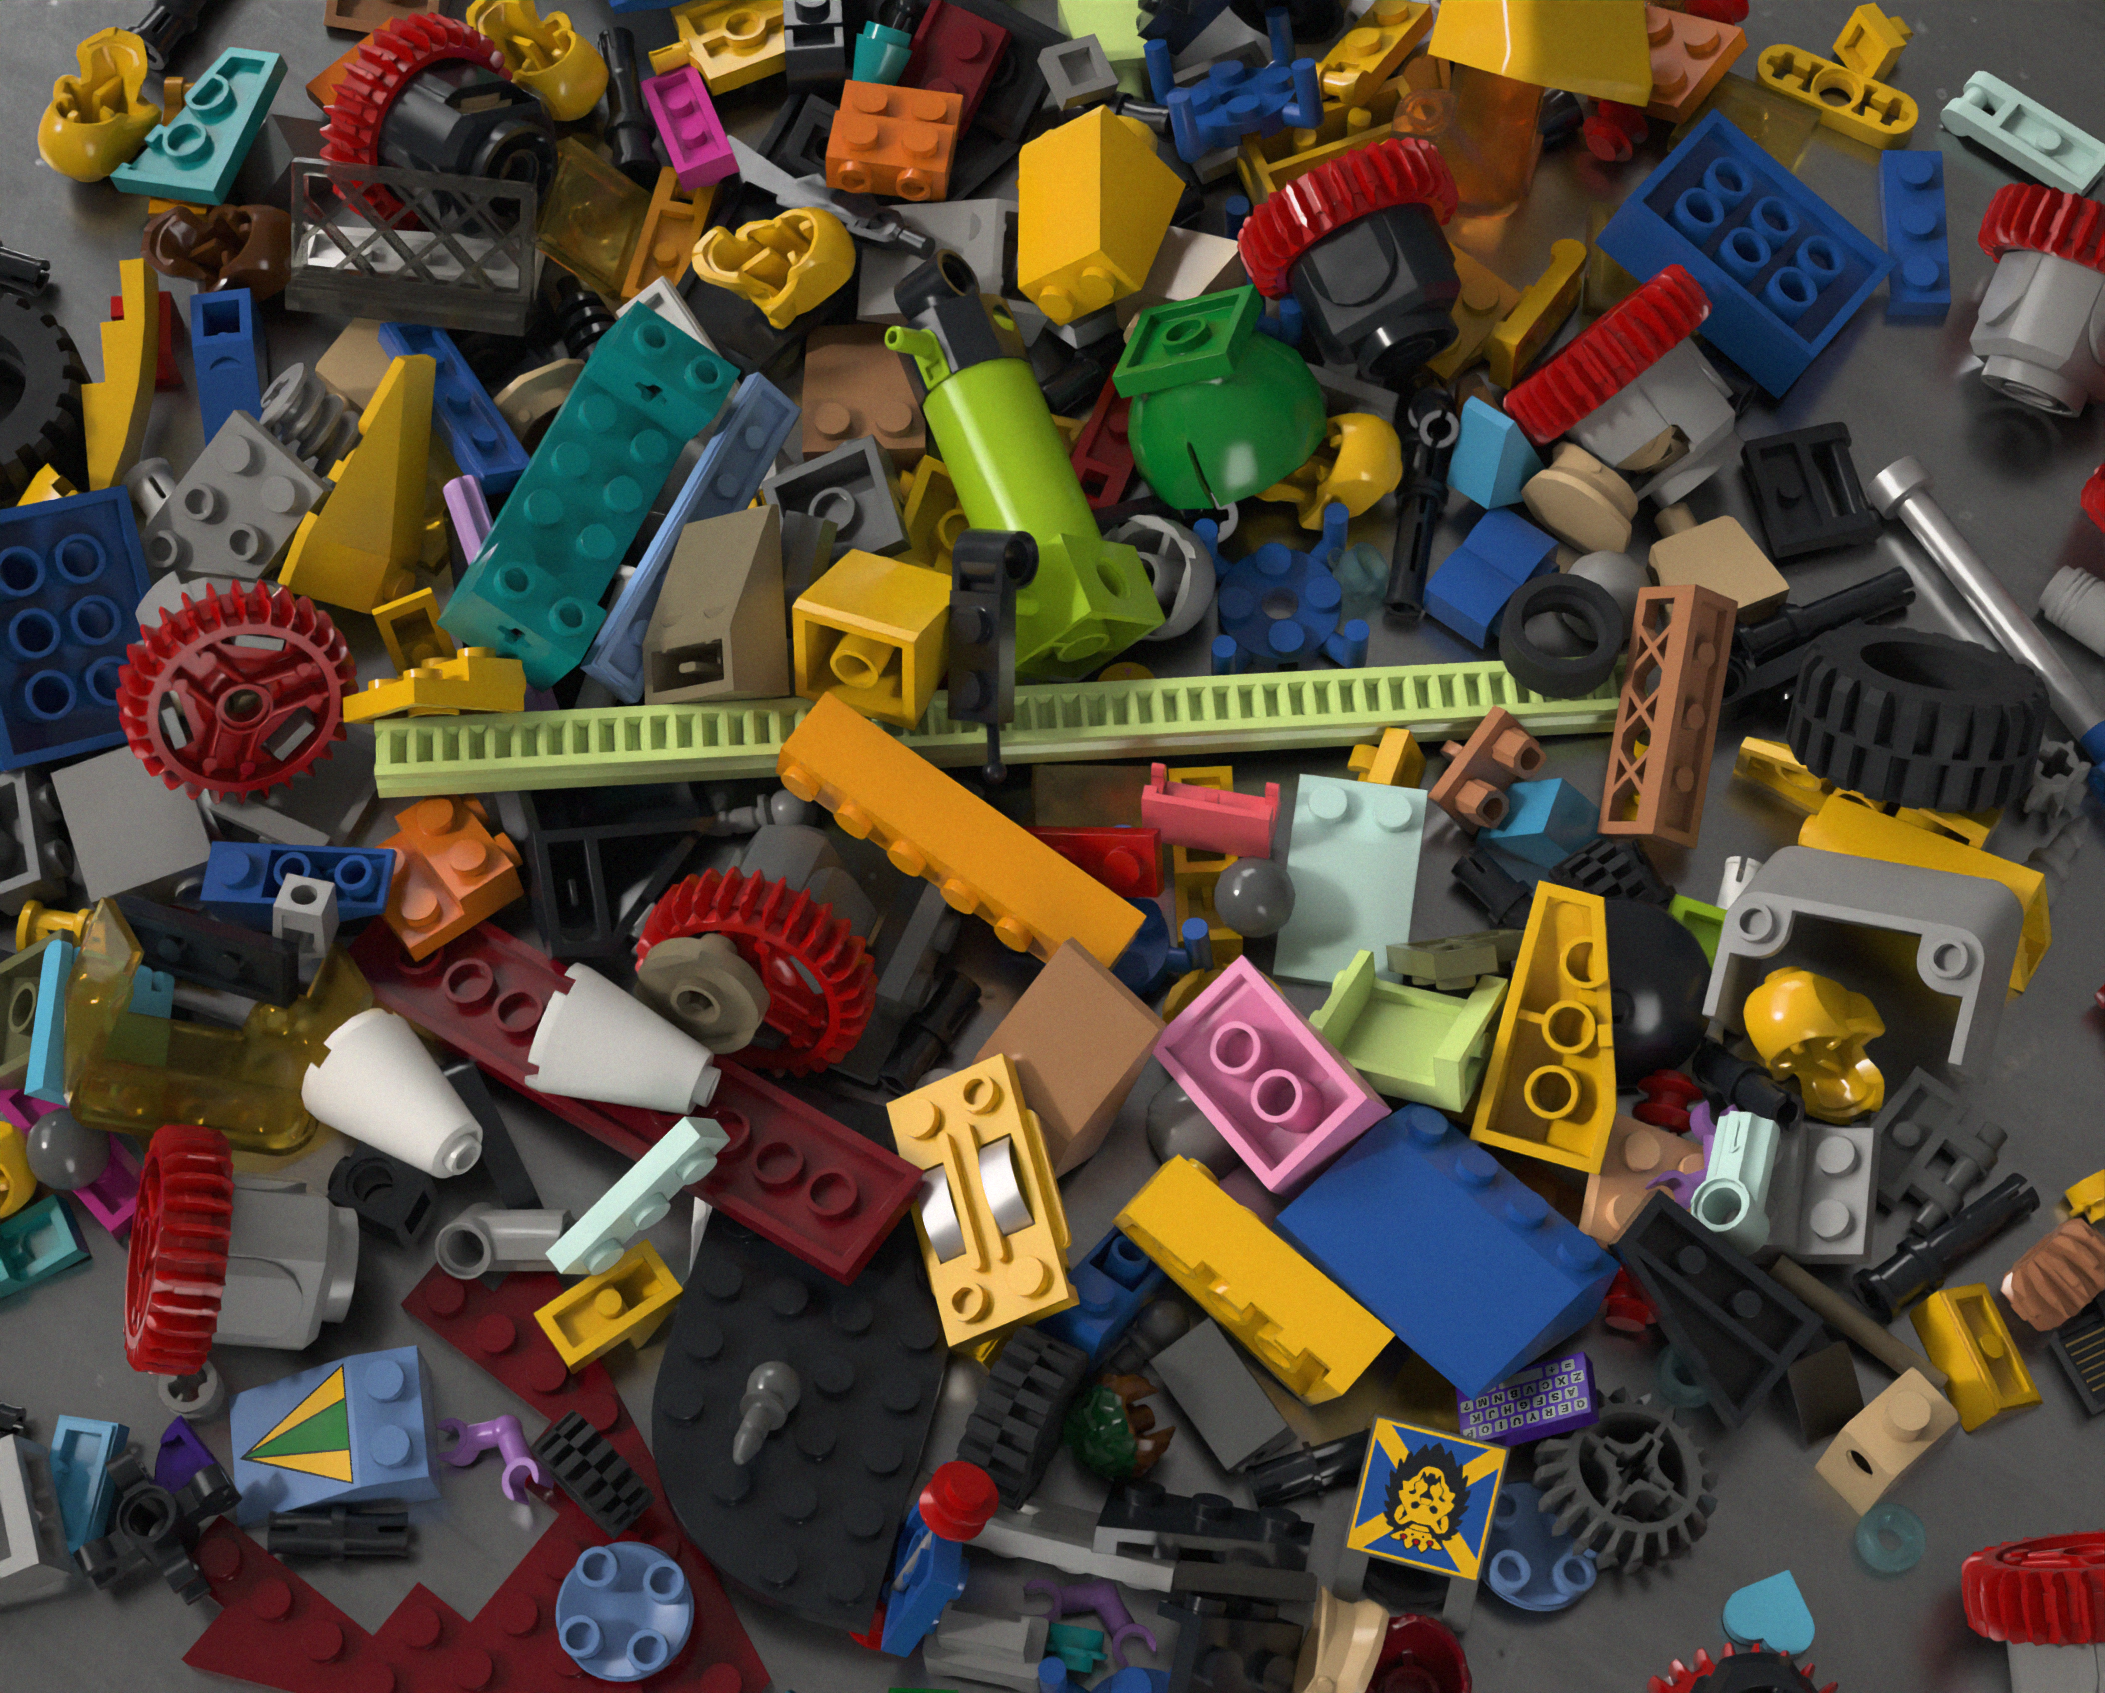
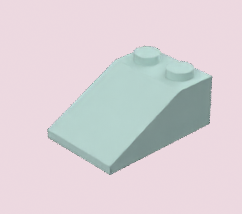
M1300 774L1286 870L1295 889V906L1288 922L1278 931L1273 980L1332 987L1337 973L1342 969L1347 970L1357 952L1363 949L1374 953L1375 974L1378 979L1402 985L1404 974L1391 972L1388 969L1386 945L1408 942L1428 790Z

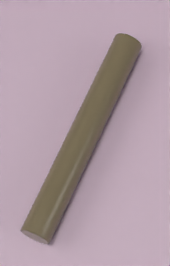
M1781 1253L1766 1274L1780 1286L1900 1375L1914 1367L1938 1392L1947 1382L1949 1376Z

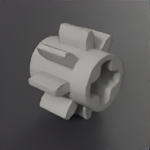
M2043 735L2031 786L2020 797L2025 803L2023 807L2025 813L2033 809L2040 812H2048L2052 819H2057L2063 808L2064 800L2075 806L2081 804L2087 789L2080 782L2086 779L2091 769V764L2079 762L2076 753L2073 751V741L2070 740L2065 744L2055 741L2049 742L2047 737ZM2047 774V775L2052 776L2053 778H2052V779H2048V778H2046V777H2044V776Z

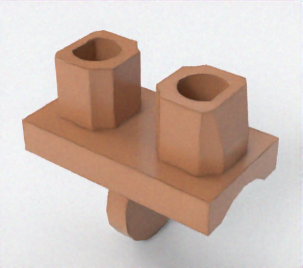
M1494 705L1464 747L1454 741L1447 740L1440 749L1441 754L1451 762V765L1427 797L1446 812L1458 827L1471 835H1474L1480 826L1496 829L1509 812L1510 800L1504 795V792L1516 776L1523 779L1534 777L1547 760V756L1538 747L1540 743L1506 710Z

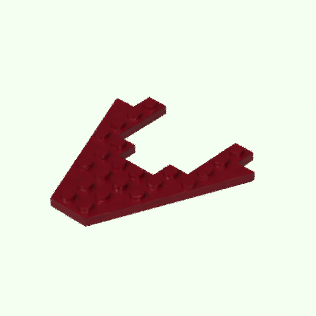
M437 1261L400 1305L411 1318L550 1424L535 1443L573 1409L576 1413L583 1416L588 1424L593 1425L600 1435L612 1444L614 1450L624 1457L630 1464L631 1469L642 1478L643 1483L651 1490L656 1501L615 1540L609 1537L604 1530L602 1531L580 1509L575 1501H572L567 1496L563 1488L555 1481L553 1489L535 1483L530 1474L525 1480V1492L555 1514L557 1518L475 1618L469 1622L418 1582L373 1636L273 1555H267V1550L222 1514H219L200 1536L198 1545L192 1554L213 1590L207 1596L219 1604L223 1611L188 1650L182 1660L195 1672L278 1693H768L774 1686L707 1558L693 1543L689 1544L675 1523L665 1502L655 1460L601 1359L597 1358L575 1374H572L537 1322L533 1313L565 1293L554 1271H511L498 1288L492 1291L477 1278L465 1280L453 1277L445 1272ZM531 1452L533 1459L538 1461V1459ZM623 1541L640 1542L656 1547L668 1554L685 1573L694 1597L692 1629L686 1644L677 1657L654 1675L630 1682H614L600 1679L578 1666L562 1648L556 1626L558 1595L565 1578L576 1565L579 1556L587 1549Z

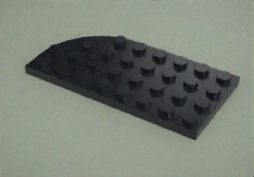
M756 1073L757 1076L899 1156L886 1106ZM712 1207L659 1368L651 1413L652 1451L664 1492L665 1502L675 1523L689 1544L693 1543L707 1560L723 1573V1579L749 1597L790 1615L869 1636L903 1518L905 1505L910 1494L951 1348L948 1347L937 1300L931 1291L910 1208L850 1287ZM769 1361L786 1363L797 1372L802 1385L800 1400L788 1412L783 1426L775 1430H769L759 1452L745 1464L737 1465L733 1460L734 1438L744 1419L740 1411V1402L747 1393L749 1376L755 1368Z

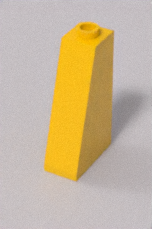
M1833 794L1829 795L1818 815L1815 813L1809 815L1801 828L1798 846L1992 879L2006 885L2019 898L2024 912V920L2009 987L2021 992L2025 991L2053 942L2045 874Z

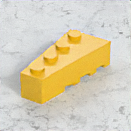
M1178 1154L1164 1163L1111 1222L1303 1404L1310 1407L1342 1396L1396 1334L1269 1230L1256 1213L1246 1206L1239 1205L1221 1190L1216 1176L1201 1162L1193 1158L1187 1161Z

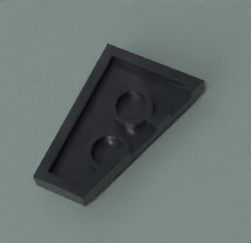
M1130 1479L1125 1484L1113 1483L1095 1527L1091 1552L1116 1555L1118 1542L1139 1543L1151 1548L1150 1554L1152 1558L1178 1561L1179 1554L1192 1553L1195 1549L1209 1550L1210 1557L1223 1565L1305 1572L1315 1524L1301 1521L1300 1515L1284 1508L1265 1507L1260 1512L1233 1507V1502L1221 1495L1197 1493L1190 1498L1166 1493L1165 1487L1154 1481Z

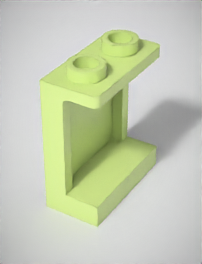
M1360 949L1347 970L1342 969L1337 973L1331 995L1322 1009L1315 1010L1308 1021L1353 1065L1375 1092L1462 1113L1488 1069L1509 992L1508 979L1483 974L1468 1000L1380 980L1375 974L1374 953Z

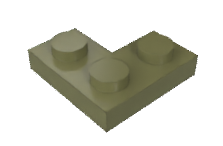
M1501 928L1386 945L1388 969L1391 972L1411 975L1414 985L1436 984L1438 990L1472 987L1476 985V976H1482L1483 974L1497 975L1512 971L1511 961L1518 959L1525 931Z

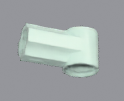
M1730 1111L1728 1115L1720 1116L1718 1119L1706 1181L1694 1192L1691 1199V1214L1736 1251L1747 1257L1757 1252L1765 1244L1770 1233V1221L1764 1208L1780 1128L1775 1121L1759 1117L1752 1112ZM1734 1209H1741L1739 1215L1732 1222L1720 1225L1722 1218L1728 1212Z

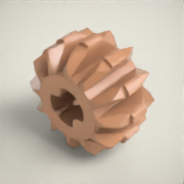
M2082 1218L2060 1223L2052 1232L2045 1234L2039 1242L2030 1247L2020 1259L2013 1263V1267L2004 1274L2001 1292L2011 1302L2010 1307L2023 1321L2027 1320L2038 1332L2059 1327L2068 1318L2075 1316L2080 1309L2092 1302L2093 1298L2105 1289V1238L2096 1228L2092 1229Z

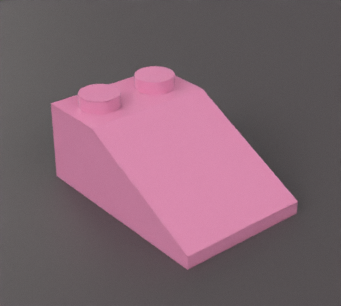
M1243 955L1235 960L1166 1027L1152 1052L1268 1190L1292 1201L1298 1198L1377 1123L1385 1119L1392 1112L1390 1107L1353 1065Z

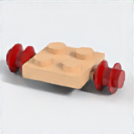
M1668 1069L1656 1070L1653 1076L1644 1077L1638 1081L1637 1089L1643 1096L1648 1098L1647 1103L1637 1105L1632 1109L1633 1118L1617 1113L1601 1174L1589 1173L1578 1229L1594 1239L1607 1253L1612 1254L1607 1244L1648 1192L1660 1189L1671 1199L1676 1200L1672 1190L1662 1185L1653 1189H1645L1649 1181L1667 1170H1677L1687 1175L1704 1169L1703 1146L1679 1137L1692 1131L1689 1123L1691 1113L1687 1112V1106L1696 1105L1703 1098L1702 1091L1692 1084V1079L1682 1072ZM1691 1207L1686 1210V1211H1688L1690 1214H1691ZM1620 1267L1610 1286V1295L1604 1297L1598 1311L1606 1316L1605 1322L1614 1328L1632 1332L1643 1331L1646 1324L1656 1323L1657 1321Z

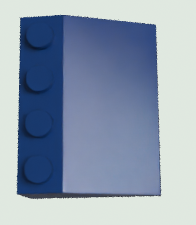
M1715 108L1625 200L1594 241L1598 247L1642 284L1671 264L1682 265L1706 292L1705 295L1713 304L1711 314L1701 322V325L1696 330L1778 400L1897 264L1894 259Z
M126 485L0 510V772L128 742L127 735H124L119 720L120 709L116 700L115 690L122 686L118 676V667L130 664L127 656V644H136V642L143 640L135 612L144 596L152 588Z
M1418 1102L1410 1103L1377 1123L1275 1218L1271 1227L1473 1402L1591 1322L1622 1265L1603 1250L1594 1239L1584 1234L1551 1207L1542 1196L1533 1192L1500 1165L1491 1154L1482 1150L1448 1122L1440 1112L1429 1105Z

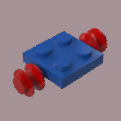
M945 1461L935 1471L931 1482L922 1490L919 1500L899 1528L894 1546L891 1574L886 1573L869 1636L848 1631L859 1644L871 1650L884 1651L907 1658L924 1634L932 1635L935 1632L943 1607L949 1599L958 1600L966 1585L969 1573V1559L961 1557L963 1542L976 1538L998 1507L999 1496L997 1488L985 1471L974 1464L964 1461Z

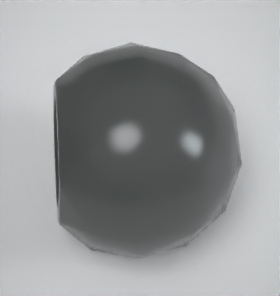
M1252 855L1240 858L1222 871L1215 887L1214 902L1219 917L1226 927L1238 935L1261 938L1271 935L1288 922L1295 906L1296 894L1291 878L1284 869L1270 859Z
M60 1107L41 1116L28 1132L26 1144L28 1166L37 1180L56 1190L77 1191L97 1181L109 1164L111 1144L108 1130L99 1118L88 1112Z

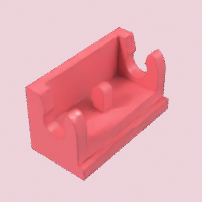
M1153 762L1151 766V785L1145 784L1141 798L1142 828H1161L1162 843L1240 857L1253 855L1269 859L1281 813L1280 784L1266 782L1265 797L1177 783L1167 781V766L1165 764Z

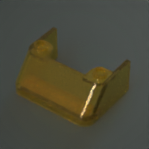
M101 897L64 989L62 1093L64 1101L75 1121L91 1129L153 1138L154 1133L166 1124L207 1127V1129L220 1130L230 1141L229 1147L232 1150L275 1157L288 1156L303 1149L314 1137L320 1123L304 1106L301 1092L305 1073L311 1062L320 1069L324 1060L331 1052L324 1045V1042L336 1029L353 1016L369 1010L376 996L343 943L332 941L326 958H322L307 995L299 994L298 1000L288 1010L258 1001L251 1008L241 1031L128 1012L134 994L133 979L143 958L144 951L115 900Z

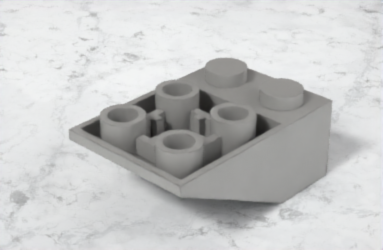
M993 198L880 206V208L899 211L905 225L911 226L912 229L934 238L936 245L932 256L940 249H950L960 255L975 273L980 286V293L997 294L1007 300L1025 345L1032 347L1049 317L1018 289L1019 202ZM862 243L856 319L905 327L909 322L896 304L894 286L926 260L919 259L904 251H886Z

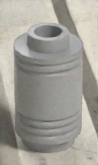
M2065 565L2045 588L2039 599L2038 607L2045 611L2044 618L2053 622L2055 626L2066 631L2067 634L2105 658V582L2101 581L2098 577H2094L2092 573H2088L2083 567H2078L2074 570L2070 566Z

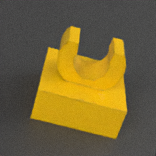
M1874 2L1857 6L1832 48L1848 69L1883 83L1907 46L1905 41L1911 39L1914 33L1900 16L1887 19Z
M1386 727L1379 748L1366 744L1354 746L1347 768L1350 771L1360 772L1357 781L1418 789L1427 761L1410 730Z

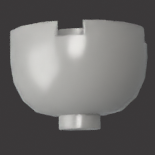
M1144 515L1128 518L1131 522L1126 523L1119 530L1111 529L1102 538L1104 541L1135 546L1166 619L1164 624L1140 640L1165 641L1183 635L1205 616L1213 600L1216 583L1213 559L1200 537L1174 520Z

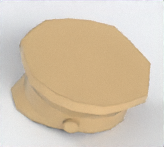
M563 358L520 375L492 400L530 458H532L586 363L583 359Z
M1566 441L1560 442L1552 449L1553 464L1551 467L1540 471L1523 486L1521 494L1525 504L1533 517L1551 533L1586 555L1604 549L1625 553L1631 541L1632 525L1630 522L1638 511L1636 495L1629 484L1615 471L1602 464L1587 451L1575 444Z
M1321 1585L1315 1603L1312 1622L1299 1650L1294 1679L1291 1684V1693H1365L1385 1639L1390 1615L1387 1609L1370 1599L1350 1604L1335 1598L1325 1585Z

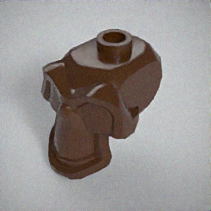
M222 203L221 206H215L211 210L209 222L199 219L187 207L178 205L150 221L143 230L141 252H139L142 258L167 277L184 278L194 282L197 294L250 288L255 302L258 304L279 291L291 287L297 281L294 265L304 234L298 220L286 211L270 205L252 204L237 207Z

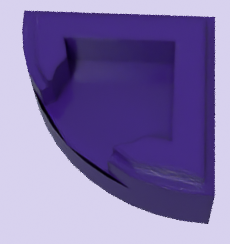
M182 1415L178 1416L162 1435L160 1440L161 1446L155 1464L154 1482L155 1485L165 1488L172 1495L186 1487L196 1473L217 1462L222 1471H225Z

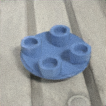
M1517 1480L1503 1483L1480 1577L1498 1596L1524 1609L1554 1611L1575 1603L1592 1587L1596 1580L1598 1571L1596 1552L1588 1548L1582 1555L1572 1557L1573 1543L1576 1539L1568 1532L1561 1536L1552 1537V1526L1556 1523L1558 1517L1552 1513L1537 1512L1538 1502L1546 1492L1532 1487V1481Z
M633 1541L594 1546L584 1551L579 1556L576 1565L565 1578L556 1604V1626L562 1648L586 1672L600 1679L614 1682H630L644 1679L669 1665L686 1644L694 1620V1597L690 1583L681 1567L673 1558L660 1549Z

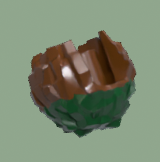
M1108 1373L1099 1376L1096 1382L1088 1386L1075 1399L1074 1405L1068 1411L1067 1422L1063 1424L1064 1433L1066 1434L1063 1440L1065 1446L1073 1451L1074 1458L1078 1459L1083 1466L1090 1467L1092 1471L1096 1472L1098 1477H1106L1117 1482L1121 1479H1139L1150 1467L1157 1465L1159 1458L1163 1457L1164 1452L1168 1450L1176 1427L1171 1426L1145 1436V1432L1155 1427L1154 1413L1148 1405L1141 1404L1134 1407L1132 1402L1156 1394L1159 1391L1154 1385H1150L1149 1379L1144 1376H1136L1133 1373L1129 1375H1112Z

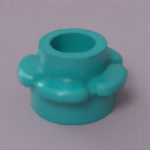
M1050 1623V1635L1046 1651L1051 1652L1052 1656L1060 1658L1064 1662L1066 1670L1091 1673L1093 1660L1105 1661L1108 1658V1654L1102 1653L1105 1632Z

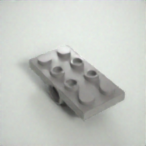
M234 410L139 536L152 587L174 570L193 571L202 568H222L233 571L242 577L277 582L284 566L282 559L290 550L296 532L308 511L317 515L327 502L333 489L246 410Z

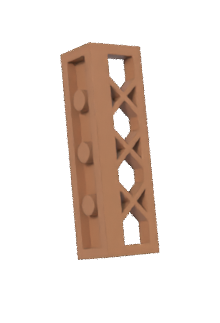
M1697 584L1639 588L1596 834L1607 838L1650 839L1675 849H1696L1738 601ZM1674 604L1671 623L1658 636L1655 632L1659 605ZM1659 664L1662 669L1660 686L1648 698L1644 692L1646 678ZM1648 726L1651 731L1649 748L1637 760L1634 755L1635 741L1637 736ZM1637 788L1640 793L1636 821H1622L1625 800Z

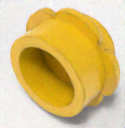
M2105 1169L2078 1182L2064 1192L2074 1208L2069 1212L2071 1217H2080L2085 1214L2091 1225L2105 1219Z

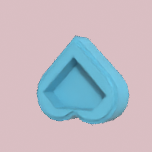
M1790 1570L1739 1589L1731 1595L1724 1607L1722 1616L1724 1628L1732 1639L1741 1644L1754 1645L1760 1643L1767 1653L1778 1655L1782 1651L1787 1650L1790 1653L1789 1659L1792 1660L1803 1655L1814 1639L1815 1626L1813 1618Z

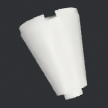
M580 963L572 965L565 973V976L576 981L568 995L555 990L547 1005L528 1057L529 1063L539 1066L538 1074L525 1076V1084L532 1089L544 1093L689 1115L696 1104L707 1107L715 1093L721 1075L720 1069L712 1067L714 1053L592 968Z
M372 1008L353 1016L336 1029L324 1042V1045L331 1052L324 1060L320 1069L314 1063H310L305 1073L301 1092L305 1109L317 1120L437 1178L443 1179L453 1175H461L477 1162L482 1151L483 1130L404 1018L395 1012L388 1014L382 1008Z

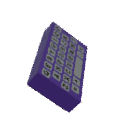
M1584 1351L1524 1367L1474 1402L1456 1387L1460 1435L1510 1447L1600 1423L1593 1362Z

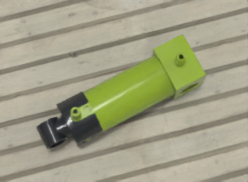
M940 249L894 286L896 304L909 323L905 327L891 326L885 334V345L888 349L897 352L922 417L926 418L970 527L1026 531L1033 536L1039 550L1037 574L1028 587L1016 590L1015 676L1077 683L1164 624L1166 619L1135 546L1104 541L1034 375L1033 362L1007 300L997 294L980 293L978 279L968 263L956 252L950 249Z

